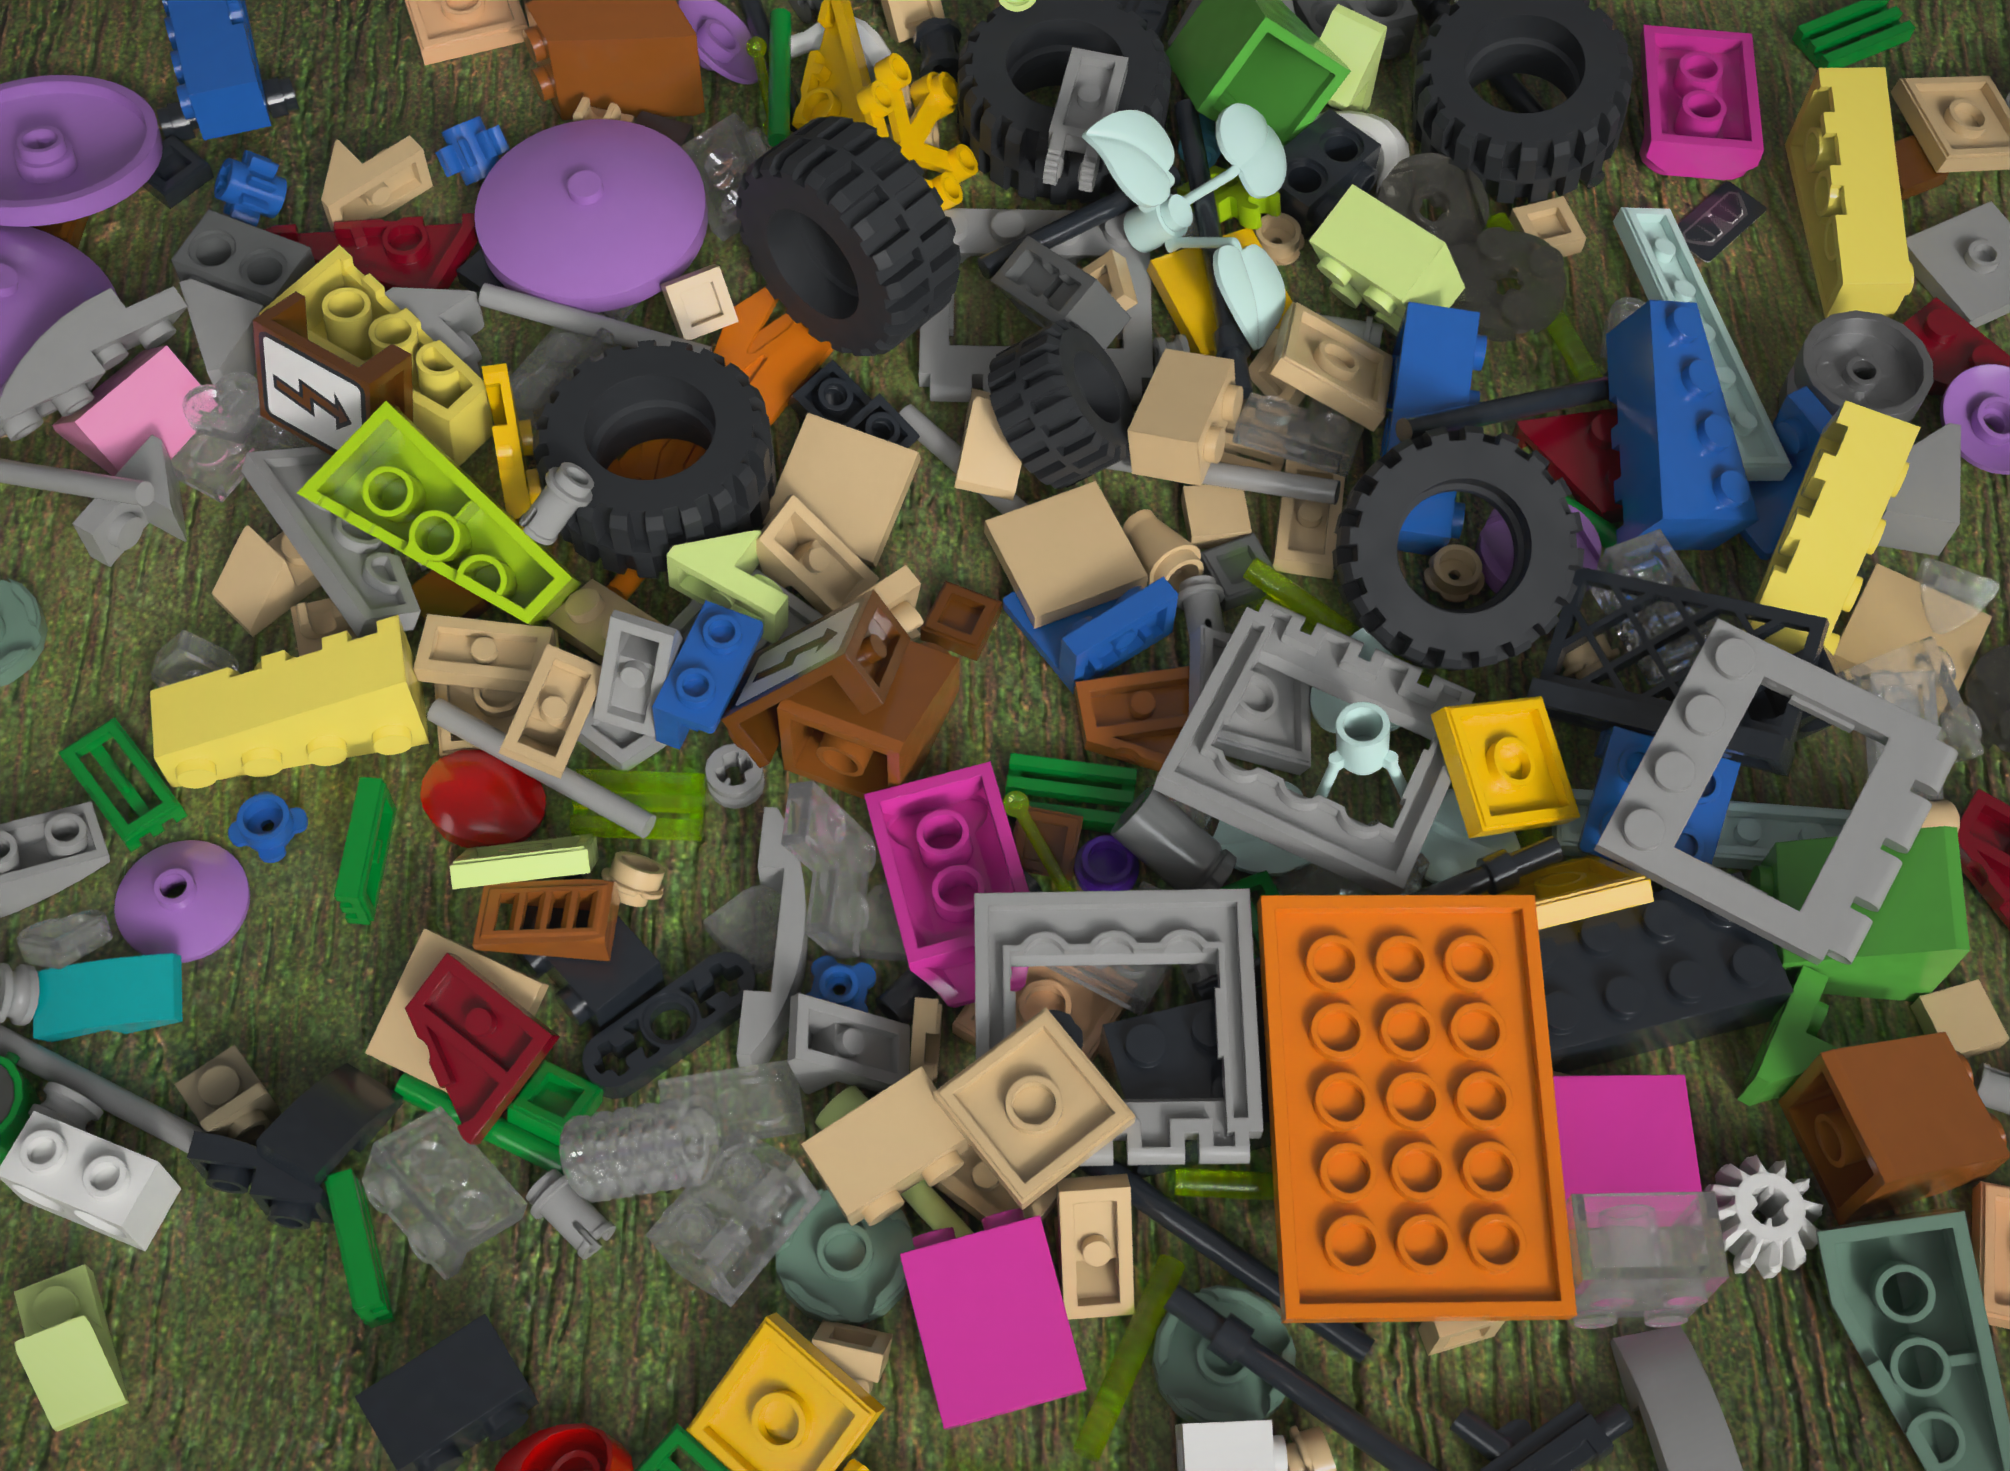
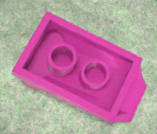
M1643 25L1640 34L1645 135L1639 152L1642 162L1649 169L1660 175L1716 180H1734L1743 176L1748 170L1757 167L1764 151L1752 34Z
M991 761L864 794L910 971L931 986L945 1003L953 1008L975 1003L974 893L1029 892ZM1011 967L1010 991H1020L1025 986L1029 967Z

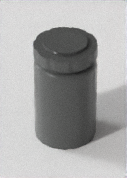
M1154 785L1149 786L1120 816L1110 832L1111 835L1174 890L1220 889L1232 873L1237 858L1227 849L1222 850L1220 843L1167 796L1154 790Z

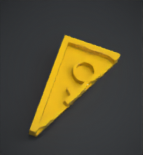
M823 0L817 21L825 30L820 51L813 50L809 52L800 88L801 100L795 109L792 125L797 130L818 117L837 116L853 118L854 122H865L864 114L857 102V93L860 89L871 84L851 2L850 0Z
M507 364L482 366L484 385L494 421L492 432L505 508L519 523L521 516L528 511L542 491L537 468L527 470L525 456L534 455L531 419L519 420Z

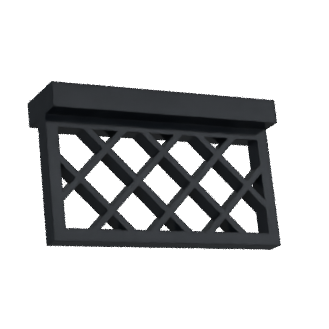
M1583 567L1575 571L1572 583L1578 586L1571 603L1563 606L1558 618L1559 622L1556 625L1540 678H1532L1526 698L1542 696L1550 720L1600 732L1616 726L1655 737L1673 701L1660 698L1670 692L1676 697L1680 690L1679 687L1682 686L1692 667L1690 666L1671 676L1657 650L1690 631L1702 649L1705 640L1697 627L1720 614L1737 617L1747 633L1762 640L1785 627L1809 632L1803 653L1797 657L1817 666L1830 623L1825 617ZM1587 586L1612 590L1622 606L1590 626L1580 611ZM1623 593L1640 597L1628 603ZM1657 601L1675 604L1684 620L1654 638L1649 639L1635 614ZM1684 606L1701 609V611L1690 616ZM1629 618L1643 644L1610 662L1596 637ZM1747 619L1766 624L1753 630ZM1576 621H1578L1582 630L1572 635ZM1589 641L1603 667L1580 680L1560 676L1566 654ZM1651 655L1665 681L1642 694L1626 691L1617 673ZM1610 678L1616 688L1599 685V683ZM1760 684L1755 695L1767 687ZM1787 702L1780 726L1752 720L1746 710L1722 758L1739 762L1741 766L1789 777L1796 754L1793 743L1803 710Z

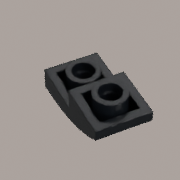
M834 360L830 361L797 390L787 403L803 420L808 412L906 448H910L920 438L914 428L880 393L872 400Z
M345 1063L309 1088L256 1140L257 1155L316 1190L351 1149L361 1153L402 1106L403 1096L349 1063Z
M194 1131L187 1158L206 1180L205 1183L209 1187L227 1193L244 1194L248 1192L249 1186H251L249 1194L265 1215L268 1216V1221L281 1227L304 1230L310 1228L312 1221L334 1224L329 1198L320 1186L314 1190L257 1155L256 1146L221 1135Z

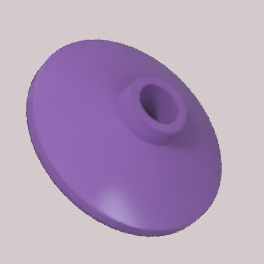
M717 0L677 1V4L696 32L701 67L709 71H716L725 78L740 84L748 85L759 81L765 73L764 66L749 28L736 14Z
M1997 364L1972 367L1958 375L1945 390L1940 406L1942 427L1948 423L1961 425V457L1967 462L1987 472L2010 475V367ZM1986 423L1990 424L1994 428L1995 432L1991 430L1986 425Z
M199 840L172 842L150 851L128 870L116 894L114 908L116 923L127 943L141 955L174 953L181 955L182 963L195 961L219 950L238 932L249 910L250 885L246 873L238 860L222 847ZM181 885H187L186 890L179 897H166L172 889Z

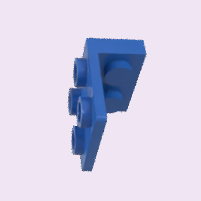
M1807 386L1786 396L1772 424L1792 468L1782 481H1748L1759 521L1740 532V534L1762 560H1768L1772 557L1822 430L1833 417Z
M1163 576L1145 588L1142 586L1133 587L1119 598L1035 629L1015 591L1004 597L1003 609L1072 694H1074L1075 682L1098 679L1173 632L1179 594Z
M1616 726L1600 733L1594 757L1601 758L1602 762L1579 838V851L1614 861L1594 851L1654 737ZM1721 757L1675 844V848L1704 863L1707 862L1712 865L1741 763Z

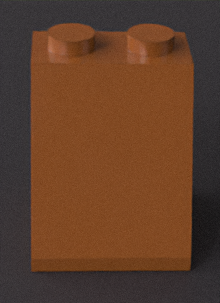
M532 0L525 3L529 28L522 30V34L532 60L537 63V68L530 70L531 78L540 99L543 102L551 100L562 120H573V114L582 97L590 99L591 107L605 110L608 109L610 103H615L619 106L621 113L632 115L634 118H637L641 111L663 117L696 116L705 112L696 32L676 0Z
M910 640L884 704L864 715L860 713L832 675L781 701L777 707L784 770L864 800V794L916 781L959 691L960 658L952 656L946 649L930 642L919 644Z
M1946 1032L1843 1047L1822 1052L1778 1101L1839 1226L1985 1179L2010 1158V1152L2006 1147L2007 1139L2003 1126L1995 1115L1987 1111L1973 1084V1072L1969 1062L1963 1054L1954 1049Z

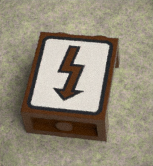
M296 291L253 319L260 416L331 456L385 401L396 407L413 422L411 353L391 344L360 367L351 364L308 340L306 300L304 295Z
M873 589L755 653L721 721L727 727L728 734L734 744L740 749L745 750L756 765L762 768L771 762L780 743L777 707L781 701L832 675L860 713L864 715L884 704L911 638Z

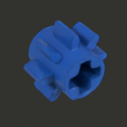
M478 116L441 132L447 146L435 153L446 177L460 173L465 186L485 179L494 165L500 160L499 156L510 151V147L500 125L486 130L481 117Z
M248 150L244 151L241 162L227 158L218 172L214 188L215 198L226 202L223 213L230 215V218L257 227L260 215L270 219L275 218L283 206L287 192L286 179L275 175L279 165L272 162V159Z

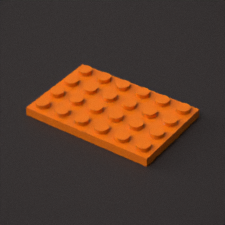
M1261 895L1257 902L1281 1323L1570 1320L1577 1316L1535 895Z

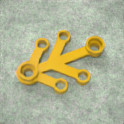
M892 53L875 64L874 73L877 80L858 91L857 102L859 108L864 114L865 122L877 128V135L882 138L889 137L884 119L888 115L893 139L902 147L900 152L909 161L914 159L920 167L942 173L931 180L925 179L930 188L935 187L944 201L941 205L943 211L949 210L962 202L963 192L959 183L977 174V160L972 150L965 144H959L946 151L924 142L936 121L955 110L956 103H958V84L947 72H941L940 74L930 72L913 82L910 87V95L916 109L909 119L902 88L911 83V71L906 61L899 54Z

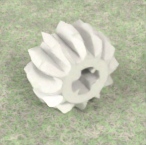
M1757 1155L1747 1157L1740 1164V1168L1731 1163L1729 1165L1726 1164L1715 1174L1716 1184H1709L1702 1191L1704 1206L1709 1211L1699 1218L1698 1229L1718 1234L1719 1238L1710 1247L1711 1255H1723L1729 1250L1735 1255L1733 1262L1735 1274L1745 1273L1753 1263L1763 1279L1775 1277L1781 1271V1266L1788 1270H1796L1807 1259L1805 1250H1811L1818 1244L1816 1231L1819 1229L1812 1223L1822 1215L1823 1205L1804 1200L1802 1197L1810 1187V1178L1797 1179L1794 1183L1785 1178L1787 1173L1785 1160L1776 1161L1768 1171H1766ZM1757 1210L1767 1218L1763 1224L1753 1216Z

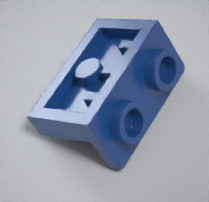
M705 600L652 706L656 741L680 750L690 729L696 732L700 730L709 734L716 731L763 635L762 621Z

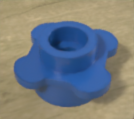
M264 791L249 798L241 805L236 821L228 829V837L232 844L237 847L248 846L257 851L263 862L275 863L285 857L286 846L293 836L305 831L308 826V817L302 808H289L282 798L272 792ZM268 823H273V824H274V827H273L272 830H270V831H263V830H262L263 826H265L266 824H268Z
M828 955L821 956L812 963L811 973L814 981L811 992L806 995L868 1013V1007L866 1006L867 992L876 983V973L869 964L864 962L858 963L855 966L841 964ZM836 986H843L846 992L843 995H836L833 989Z

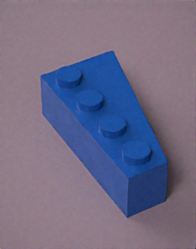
M162 0L167 15L164 18L165 26L173 51H170L171 60L179 85L176 86L179 102L186 120L196 118L203 140L272 126L262 85L246 0Z
M1663 300L1647 301L1606 334L1609 401L1617 405L1618 424L1611 428L1612 449L1620 452L1621 477L1614 481L1615 504L1623 506L1624 524L1616 530L1617 550H1713L1759 521V517L1697 303Z
M1408 302L1392 348L1393 371L1386 408L1392 409V412H1388L1381 441V457L1392 447L1401 443L1395 430L1399 419L1478 403L1480 401V391L1470 389L1473 370H1482L1487 347V336L1478 334L1480 312ZM1457 491L1439 493L1420 502L1409 513L1401 527L1397 551L1432 556L1441 548L1447 546L1450 538L1459 539L1464 523L1465 503L1455 502Z

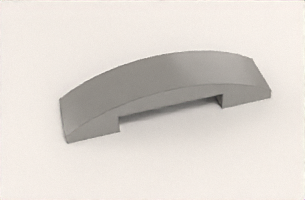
M764 807L758 859L761 893L781 895L771 992L743 991L736 1052L741 1079L754 1080L779 1047L789 1027L791 996L801 993L808 958V913L801 862L789 827L779 809L775 807Z
M1677 1325L1612 1338L1610 1341L1611 1349L1631 1412L1637 1410L1641 1412L1659 1471H1743L1715 1392L1700 1359L1682 1327Z

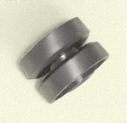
M1857 310L1832 314L1813 326L1792 369L1779 391L1778 412L1788 394L1807 386L1832 416H1834L1845 401H1849L1910 423L1933 384V361L1923 341L1904 324L1887 316Z

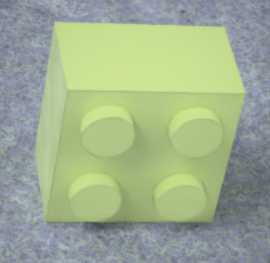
M1353 184L1309 240L1320 259L1317 268L1333 282L1329 287L1332 293L1353 308H1357L1360 303H1363L1375 311L1374 319L1378 323L1384 324L1383 328L1395 336L1398 334L1408 302L1450 308L1465 289L1444 241Z

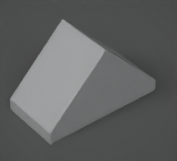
M193 279L179 282L185 303L188 306L190 319L213 387L222 407L234 404L257 372L253 319L259 316V312L264 309V306Z

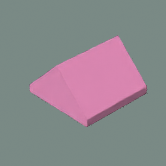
M166 345L141 351L92 392L94 399L89 404L71 415L61 417L52 426L61 437L110 475L115 476L151 435L162 440L174 465L227 418L223 410Z

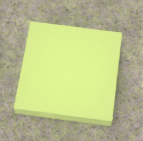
M591 833L468 848L450 865L452 889L591 873L599 859L597 838Z

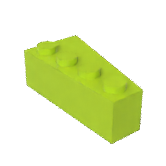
M387 401L370 416L297 492L302 497L337 515L529 625L542 626L547 621V618L582 584L546 548L525 534L524 528L406 415Z

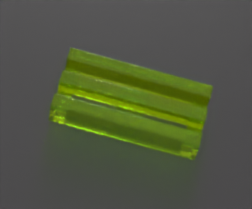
M576 769L577 773L650 813H690V818H656L655 825L649 835L641 838L603 816L588 815L589 809L572 800L574 811L573 815L570 816L569 824L572 836L592 833L593 836L603 838L702 840L707 788L705 773Z

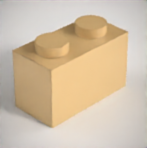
M1165 348L1127 430L1132 474L1197 486L1202 485L1210 464H1218L1222 458L1226 440L1225 429L1228 422H1236L1242 408L1243 387L1235 385L1233 359Z
M922 1066L801 1144L810 1163L851 1227L862 1219H865L869 1226L881 1222L903 1206L905 1201L901 1197L902 1193L925 1179L929 1187L934 1186L954 1174L964 1165L960 1155L969 1150V1143L934 1100L933 1092L937 1089Z

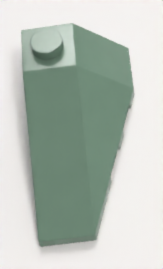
M1944 1207L1881 1216L1816 1231L1830 1304L1924 1470L2010 1471V1422L1965 1211L1953 1207Z

